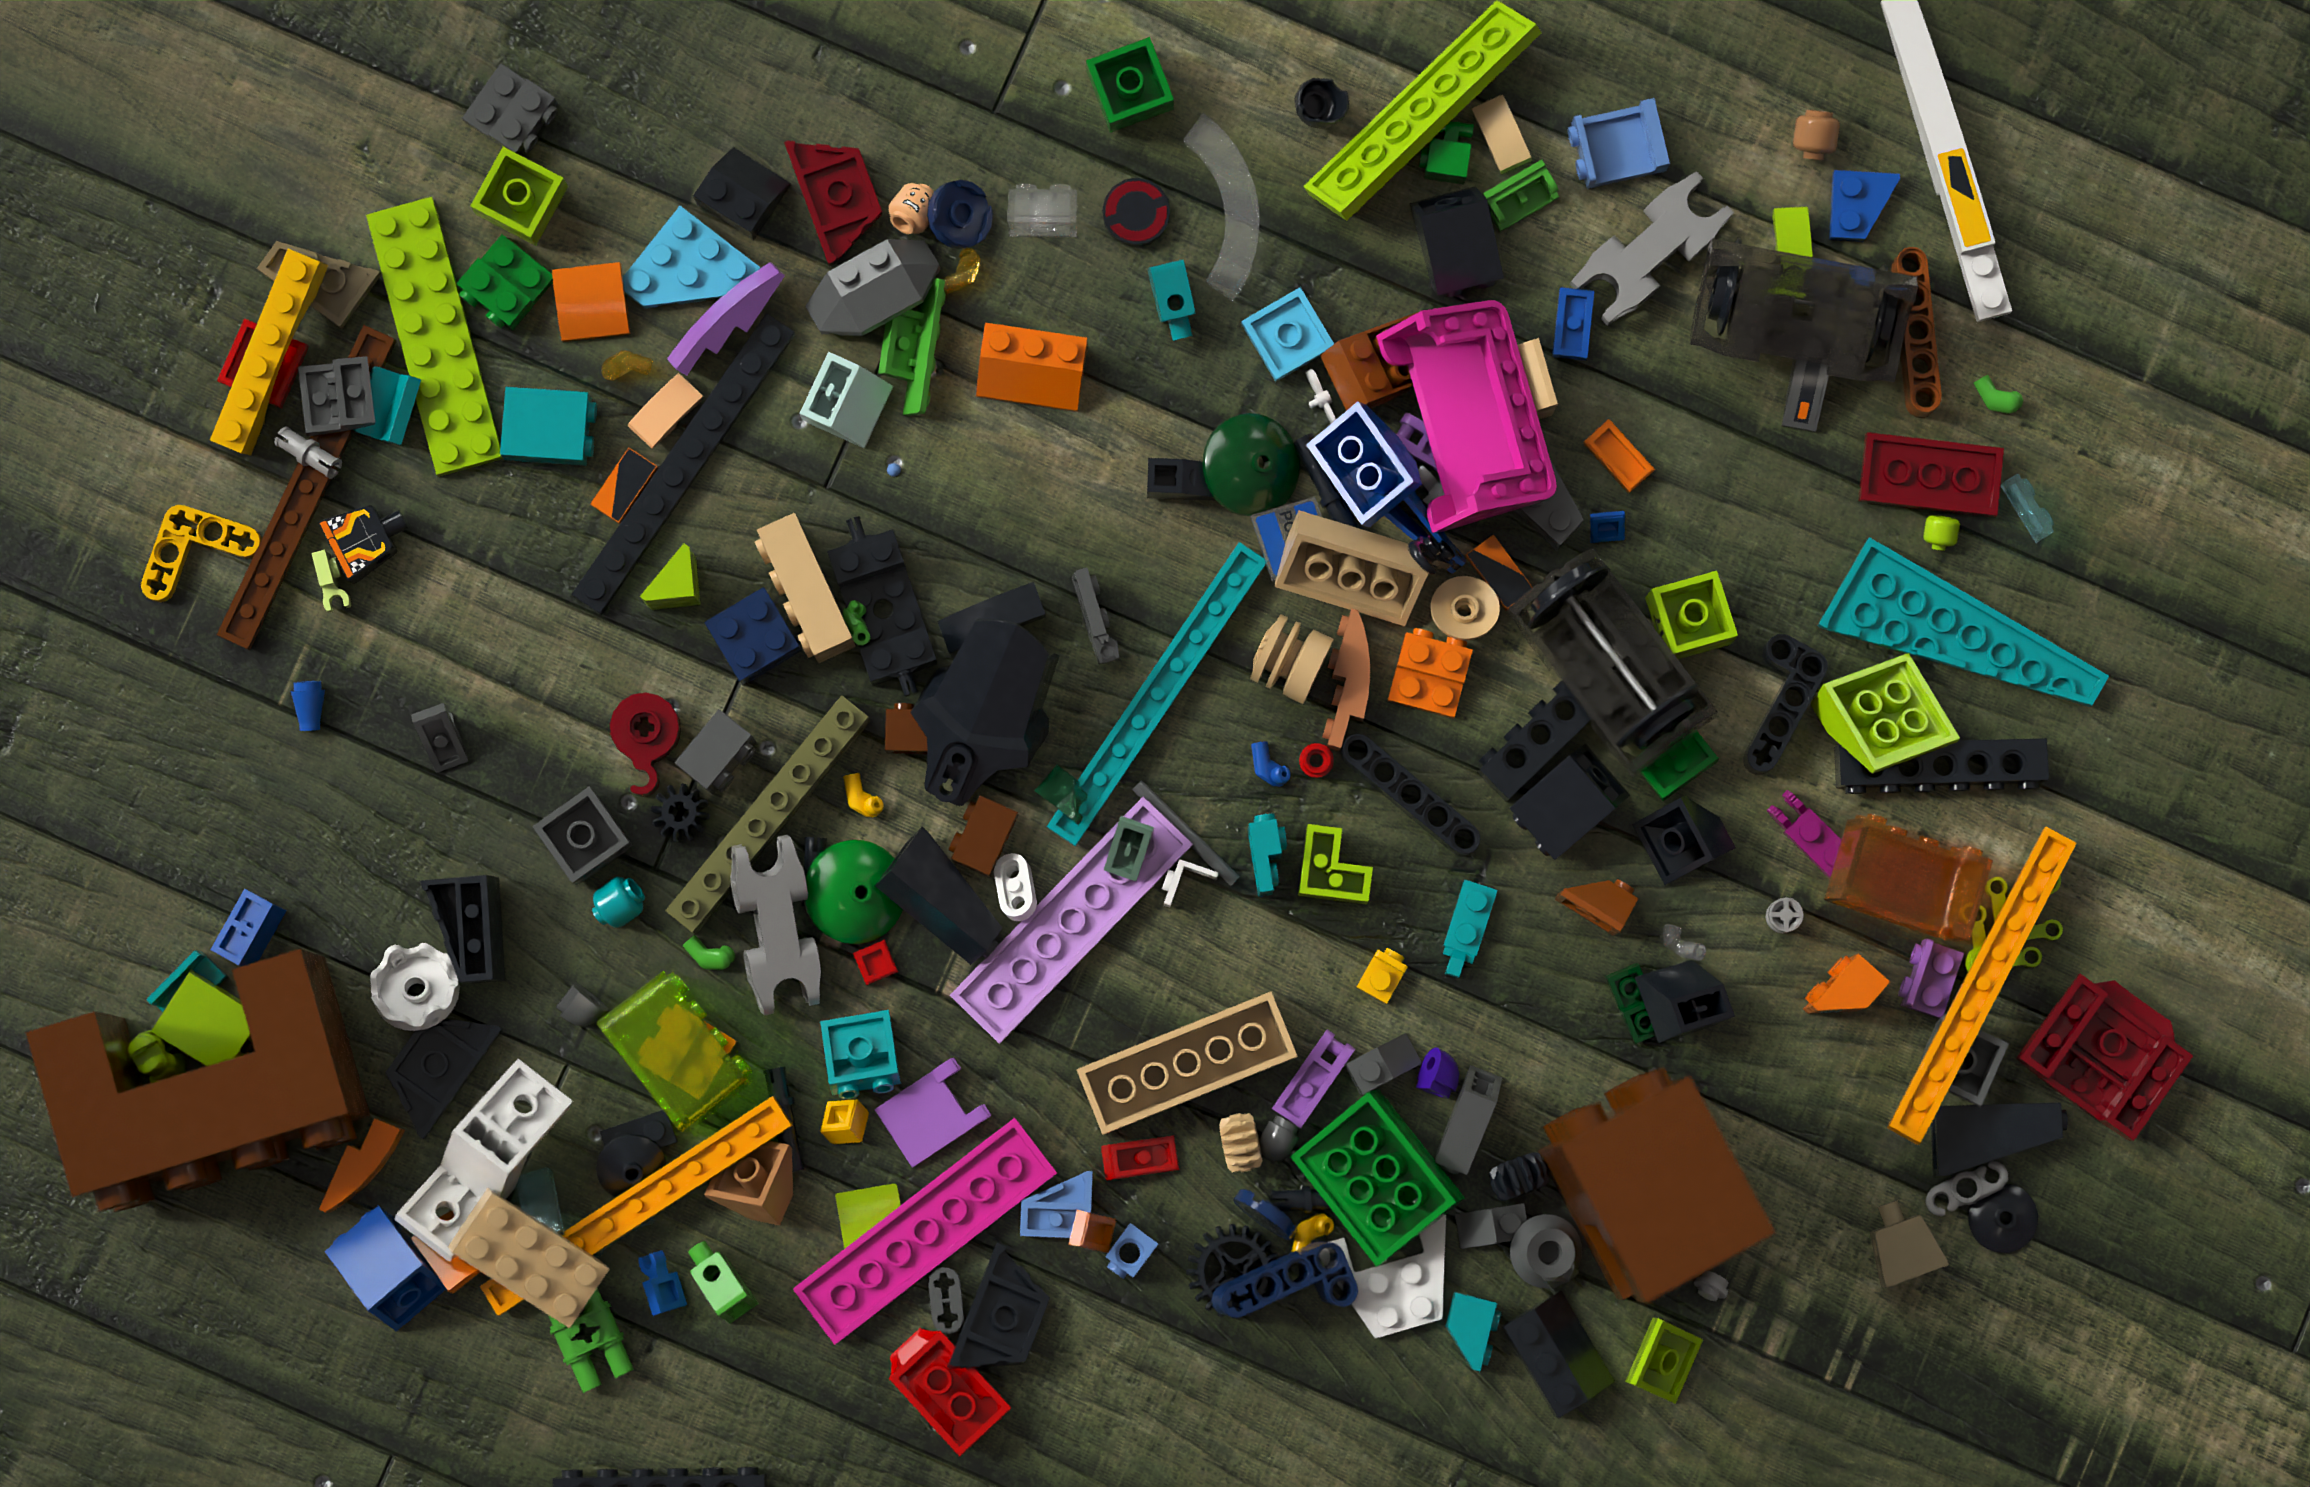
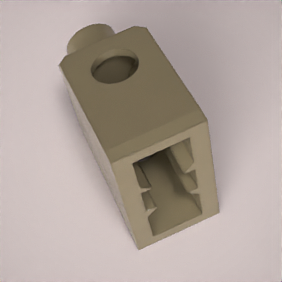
M1898 1200L1878 1207L1885 1226L1871 1231L1870 1236L1879 1282L1882 1288L1891 1287L1949 1265L1921 1215H1914L1905 1219Z

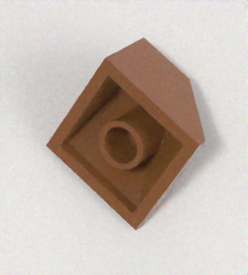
M1617 879L1615 883L1607 880L1565 888L1558 893L1554 900L1614 936L1624 927L1639 898L1632 895L1634 889L1631 886Z

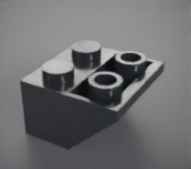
M1693 960L1635 977L1658 1043L1712 1027L1735 1017L1724 984Z

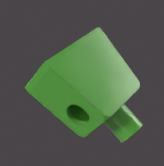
M706 1241L698 1243L688 1251V1254L696 1264V1267L690 1273L720 1318L731 1324L759 1304L725 1255L719 1251L713 1253ZM720 1272L719 1278L713 1281L714 1275Z

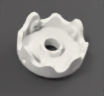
M421 943L419 946L409 949L403 948L400 945L390 946L385 951L382 962L372 971L370 976L371 998L378 1013L386 1022L402 1030L418 1031L439 1024L454 1009L459 996V980L449 955L441 953L426 943ZM416 983L425 985L422 994L418 996H409L407 994L411 985Z

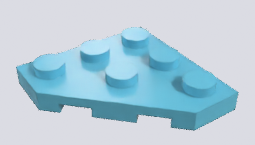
M679 206L623 276L624 291L626 295L643 308L673 303L706 301V299L723 297L739 282L759 270L760 267L687 210Z

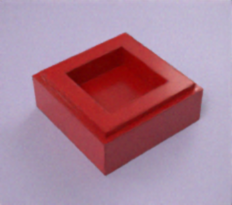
M885 940L853 953L866 986L898 973Z

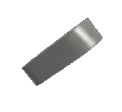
M942 1267L936 1269L929 1278L932 1321L938 1331L941 1330L943 1333L950 1334L960 1329L964 1321L961 1281L956 1271L951 1268ZM940 1273H947V1277L950 1279L954 1278L955 1282L953 1286L949 1287V1298L943 1299L942 1289L935 1287V1280L940 1279ZM944 1302H950L951 1313L958 1315V1320L952 1322V1328H946L944 1322L938 1321V1315L944 1314Z

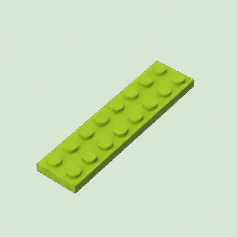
M1496 0L1303 186L1307 193L1347 221L1429 143L1437 133L1454 119L1465 106L1479 95L1493 79L1504 71L1521 52L1530 46L1542 33L1537 24Z
M433 197L367 214L369 229L409 376L421 379L416 402L436 475L440 477L503 459L500 455V440Z

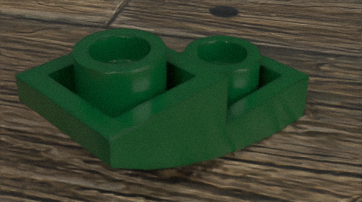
M1638 963L1605 976L1635 1044L1655 1036L1635 977L1643 975Z

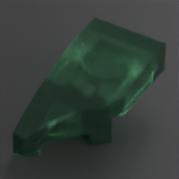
M1056 765L1036 788L1035 792L1077 825L1082 822L1083 816L1079 813V808L1083 802L1087 801L1088 794L1079 786L1080 782Z

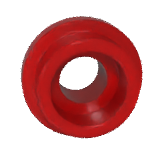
M1320 743L1306 746L1299 757L1301 770L1312 778H1321L1327 775L1334 763L1331 750ZM1311 756H1321L1323 764L1320 767H1313L1310 764Z

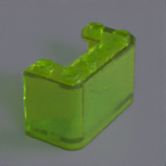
M663 970L596 1023L674 1125L682 1133L687 1134L753 1083L748 1076L753 1071L741 1056L736 1054L733 1057L726 1051L724 1046L728 1044V1041L717 1027L710 1030L702 1020L707 1014L695 999L690 1003L688 1002V998L684 993L689 988L679 975L674 972L669 974Z

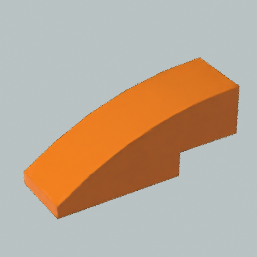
M374 1118L361 1149L347 1145L319 1210L331 1213L365 1188L393 1154L405 1130L381 1119Z

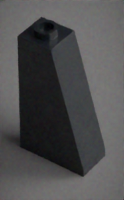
M921 827L904 844L875 887L970 965L980 956L985 959L988 958L999 944L995 938L1002 929L1001 925L924 827Z
M2061 1102L1986 1104L1981 1107L1977 1105L1940 1106L1931 1122L1933 1176H1947L2063 1138V1131H2066L2068 1127L2067 1112L2062 1110Z

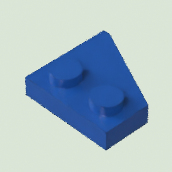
M1834 170L1832 173L1829 240L1864 242L1897 185L1900 174Z

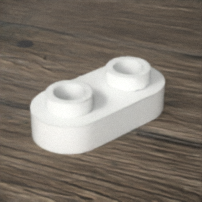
M1015 853L1006 854L997 861L994 867L1000 908L1009 919L1023 921L1034 913L1037 906L1031 868L1021 855ZM1019 871L1015 878H1010L1013 872ZM1025 901L1021 908L1016 909L1018 903Z

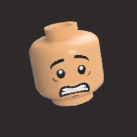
M905 184L889 204L890 221L893 226L904 234L924 232L929 225L927 213L929 201L934 193L933 189L925 184Z

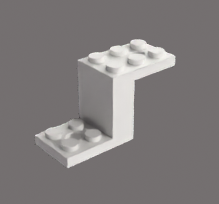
M517 1059L452 1131L441 1165L400 1209L394 1220L450 1262L456 1255L450 1251L448 1246L486 1189H491L505 1199L515 1189L528 1154L568 1111L573 1101ZM518 1100L527 1101L531 1105L532 1111L520 1113L515 1109L513 1103ZM439 1207L450 1208L454 1213V1218L448 1221L441 1220L436 1215L435 1210Z

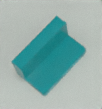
M374 366L370 373L375 424L354 429V431L391 444L401 445L421 379Z
M195 950L146 1000L164 1012L191 969L217 986L228 976L204 952Z

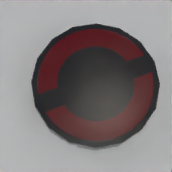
M1141 178L1123 180L1113 186L1105 197L1102 209L1104 226L1111 237L1118 242L1120 241L1132 247L1149 245L1159 239L1168 226L1170 218L1168 198L1163 190L1150 180Z

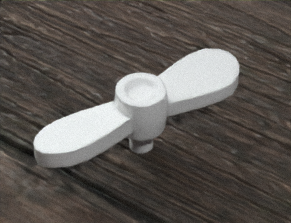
M1310 369L1306 371V376L1316 395L1314 400L1308 402L1310 408L1317 405L1320 408L1323 407L1332 424L1336 418L1329 406L1332 403L1331 396L1327 390L1323 391L1315 371Z

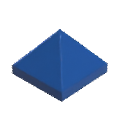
M1624 511L1590 514V543L1625 540Z

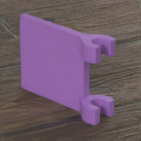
M954 1057L948 1059L933 1071L874 1109L912 1168L992 1116L985 1104L966 1114L947 1086L945 1079L961 1070Z

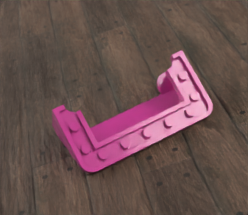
M1488 300L1422 310L1376 335L1381 354L1389 364L1393 366L1408 365L1444 495L1431 500L1427 507V517L1432 533L1447 531L1536 504L1553 496L1557 487L1556 478L1510 317L1506 308L1500 302Z

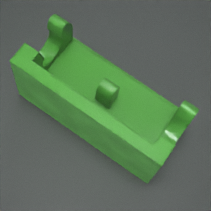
M1541 159L1483 193V196L1487 199L1493 222L1499 232H1502L1557 200L1559 195L1556 191L1559 189Z

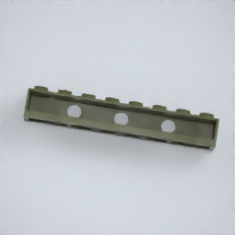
M841 695L665 911L696 935L732 892L730 882L732 846L739 844L745 846L752 867L871 722L870 718Z

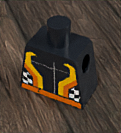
M372 505L318 522L347 580L353 585L398 552L391 537L408 529V525L399 510L381 518L377 509Z

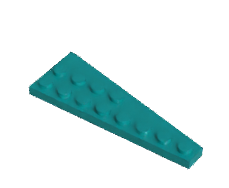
M1870 537L1866 540L1817 625L1824 630L1906 654L1909 653L1913 656L2088 707L2094 704L2109 675Z

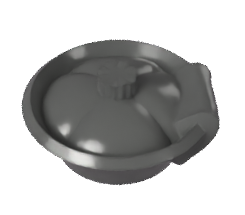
M1548 1214L1532 1217L1525 1221L1513 1236L1510 1247L1511 1262L1516 1273L1525 1282L1535 1287L1549 1288L1553 1291L1556 1287L1567 1283L1579 1275L1578 1267L1582 1258L1580 1237L1575 1228L1561 1217Z

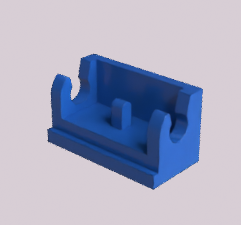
M244 889L210 950L241 967L258 962L287 910Z

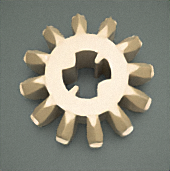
M1238 1113L1221 1119L1219 1127L1228 1169L1231 1172L1241 1171L1242 1173L1260 1167L1263 1160L1254 1117L1250 1113Z

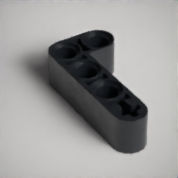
M1786 634L1773 636L1764 645L1762 650V657L1765 663L1786 675V678L1743 756L1745 768L1755 775L1765 774L1777 764L1828 669L1825 656ZM1781 643L1786 646L1788 656L1785 660H1779L1773 656L1771 652L1772 644ZM1804 660H1812L1817 664L1818 673L1816 676L1810 677L1803 672L1802 662ZM1793 689L1800 693L1802 697L1800 706L1794 707L1787 703L1785 699L1787 690ZM1772 719H1777L1784 723L1786 731L1783 736L1777 737L1770 732L1769 722ZM1766 742L1772 744L1764 756L1768 763L1764 762L1760 766L1755 763L1757 757L1753 753L1757 754L1760 752Z

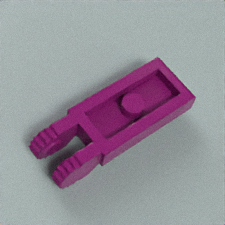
M1787 790L1782 794V797L1786 804L1793 808L1800 816L1791 823L1784 813L1774 805H1771L1767 812L1784 830L1783 833L1833 882L1858 856L1810 808H1806L1791 791Z

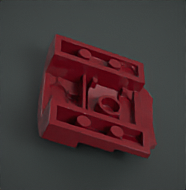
M2079 973L2040 1028L2033 1033L2016 1059L2043 1082L2088 1115L2128 1141H2134L2193 1055L2175 1043L2170 1020L2134 996L2118 982L2112 980L2093 983Z

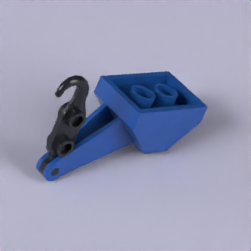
M1358 401L1306 444L1361 525L1371 527L1385 516L1413 539L1408 544V551L1416 563L1429 574H1436V569L1439 570L1440 568L1447 569L1453 574L1466 563L1463 554L1451 542L1444 531L1432 533L1427 517V508L1414 491L1422 485L1416 461L1400 438L1366 404ZM1404 500L1438 542L1429 536L1397 504Z

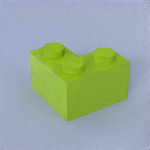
M1307 825L1298 896L1366 905L1369 902L1373 867L1338 863L1342 828Z

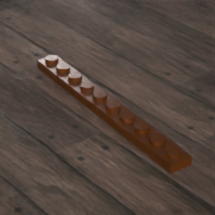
M363 325L348 358L367 356L370 375L374 366L384 369L397 341L388 335ZM354 429L311 436L310 439L318 442L321 449L341 460L354 433ZM300 463L297 464L217 632V636L247 650H251L331 481V479L310 465L303 466Z

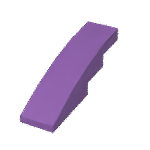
M768 263L739 282L715 302L688 330L667 358L676 370L687 376L705 348L717 354L736 326L747 332L785 275L774 264Z

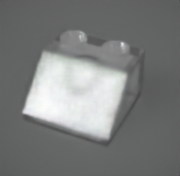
M1033 184L1016 185V189H1009L1007 212L1009 237H1077V189H1071V186L1066 184H1054L1050 186V189H1036L1037 186Z

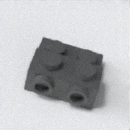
M500 63L463 115L462 120L499 146L522 156L524 152L528 154L534 148L538 141L536 134L543 124L548 126L553 121L558 112L556 108L558 102L554 96Z

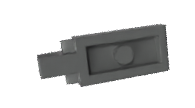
M1088 567L1076 570L1072 576V581L1098 665L1118 660L1117 641L1109 637L1105 629L1110 627L1106 609H1099L1096 595H1100L1095 574L1090 576Z

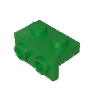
M1694 721L1687 726L1684 723L1680 724L1673 730V733H1668V740L1659 746L1656 743L1652 744L1639 755L1641 759L1638 761V770L1662 801H1665L1719 761L1717 755L1699 734L1698 726Z

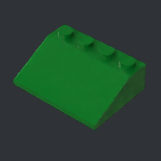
M1379 1089L1366 1093L1290 1156L1376 1267L1389 1259L1465 1199Z

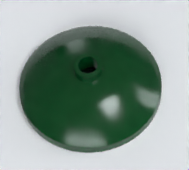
M1241 414L1222 422L1210 435L1203 453V474L1213 497L1227 510L1247 517L1266 515L1282 507L1292 496L1300 473L1298 451L1290 434L1278 422L1260 414ZM1259 457L1264 460L1263 469L1258 466L1257 460Z

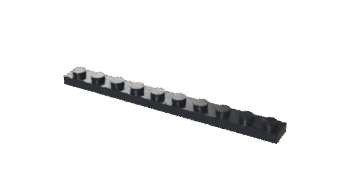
M765 314L572 593L575 598L602 615L796 334L793 330L769 314Z

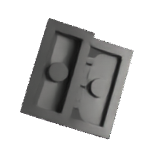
M367 356L333 359L332 364L298 367L306 437L343 432L375 424Z

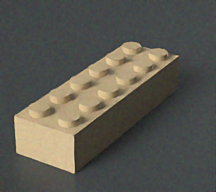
M1271 991L1076 1070L1102 1135H1105L1297 1057V1054Z

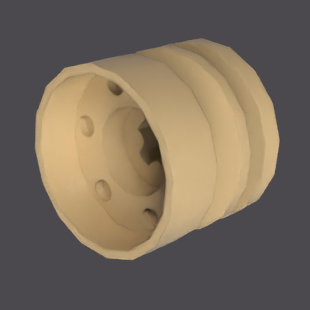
M1280 614L1277 621L1267 629L1253 659V672L1250 680L1258 683L1264 670L1271 672L1266 684L1267 688L1271 689L1279 677L1286 679L1283 695L1304 704L1334 639L1313 629L1304 642L1298 640L1301 623L1296 621L1289 635L1283 633L1288 617Z

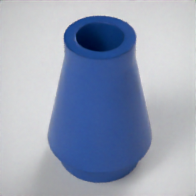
M321 681L293 682L294 691L290 692L299 722V731L320 730L325 689H322Z

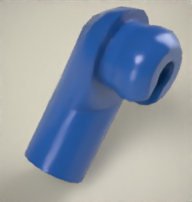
M1268 742L1252 743L1255 774L1271 786L1280 787L1287 783L1291 777L1290 770L1285 765L1281 766L1270 759Z

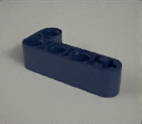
M1317 1241L1220 1285L1212 1295V1305L1216 1312L1221 1315L1236 1318L1242 1317L1314 1283L1322 1301L1327 1304L1344 1307L1349 1306L1355 1301L1358 1295V1287L1341 1247L1335 1243ZM1326 1248L1330 1253V1261L1323 1267L1319 1262V1254ZM1293 1263H1296L1300 1270L1299 1276L1296 1280L1291 1281L1288 1276V1269ZM1262 1277H1265L1269 1287L1267 1292L1261 1296L1257 1291V1283ZM1337 1281H1340L1343 1285V1294L1338 1299H1335L1332 1288ZM1230 1294L1238 1296L1246 1294L1248 1297H1240L1232 1302L1233 1307L1227 1306V1302L1231 1300Z

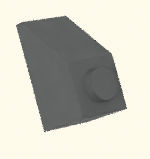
M1404 1033L1345 1064V1067L1360 1096L1422 1064L1409 1037Z

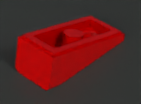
M1174 1135L1109 1144L1101 1147L1106 1180L1179 1170Z

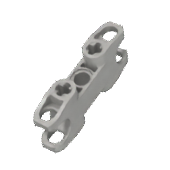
M1697 171L1684 180L1669 186L1643 210L1653 224L1625 247L1615 235L1612 236L1592 253L1586 265L1571 281L1570 285L1573 289H1582L1593 280L1600 279L1608 281L1613 285L1616 290V301L1601 317V320L1607 326L1625 314L1636 310L1660 288L1659 283L1650 275L1677 250L1688 262L1693 260L1712 243L1719 230L1734 214L1728 205L1711 217L1703 218L1691 212L1687 202L1688 196L1703 179Z
M788 835L777 837L778 859L776 864L765 872L753 871L745 846H742V844L734 845L731 849L732 868L730 882L736 910L738 913L753 911L759 948L744 951V962L747 980L753 989L759 1010L763 1015L774 1014V990L782 980L787 978L799 980L805 1002L809 1003V1006L820 1003L821 967L815 940L813 937L798 940L792 902L807 900L808 892L804 869L799 862L792 839Z

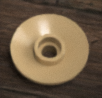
M1458 576L1446 580L1436 589L1431 600V615L1434 623L1444 634L1454 639L1474 640L1480 638L1492 630L1499 617L1500 605L1496 593L1487 583L1475 577ZM1460 610H1467L1470 612V616L1464 617L1459 615L1458 612Z

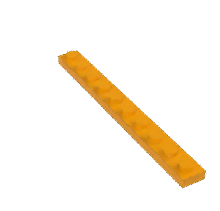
M2048 827L2042 830L1887 1129L1916 1145L1921 1143L2076 846V842Z
M772 1096L560 1235L589 1254L595 1255L786 1131L793 1124L775 1096ZM493 1279L480 1286L498 1316L525 1300Z

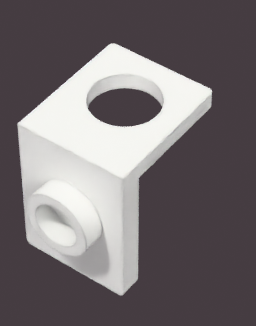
M1179 859L1175 872L1168 870L1162 887L1163 890L1168 891L1164 906L1171 907L1184 869L1217 880L1218 872Z

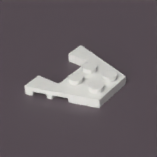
M1446 1214L1419 1235L1423 1247L1421 1254L1359 1272L1353 1270L1345 1239L1340 1238L1330 1241V1243L1340 1246L1346 1256L1358 1287L1357 1298L1351 1305L1374 1338L1442 1319ZM1326 1248L1319 1254V1258L1325 1266L1330 1261V1253ZM1337 1281V1284L1343 1291L1342 1283L1340 1281Z

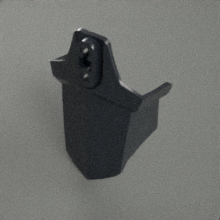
M977 618L951 666L937 669L926 683L919 699L910 712L927 737L928 754L924 783L925 790L942 802H949L959 807L963 806L974 792L997 770L1028 767L1035 753L1047 738L1049 718L1042 708L1060 655L1054 653L1049 657V653L1043 645L1019 624L1004 620ZM955 754H962L965 757V761H959ZM948 779L953 780L951 783L953 791H947L943 787V783H946Z

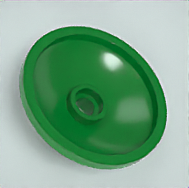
M864 840L841 841L824 849L813 860L805 876L808 898L804 900V904L813 924L831 939L849 944L867 943L886 934L896 924L903 909L875 887V885L894 860V857L879 845ZM860 885L865 889V895L861 899L855 895V889Z

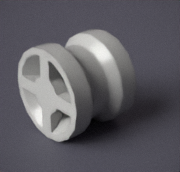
M1785 897L1769 905L1765 918L1770 929L1784 934L1798 928L1803 921L1804 914L1801 905L1796 900Z

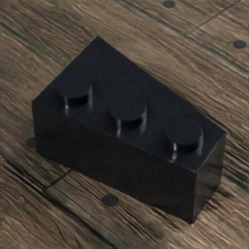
M479 875L420 881L423 891H426L432 906L434 919L438 922L445 939L443 942L459 982L474 984L505 981L499 877Z

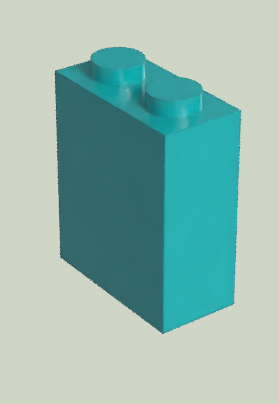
M505 387L500 455L504 460L586 466L587 456L592 457L594 452V436H589L590 423L596 422L597 403L592 402L588 392Z

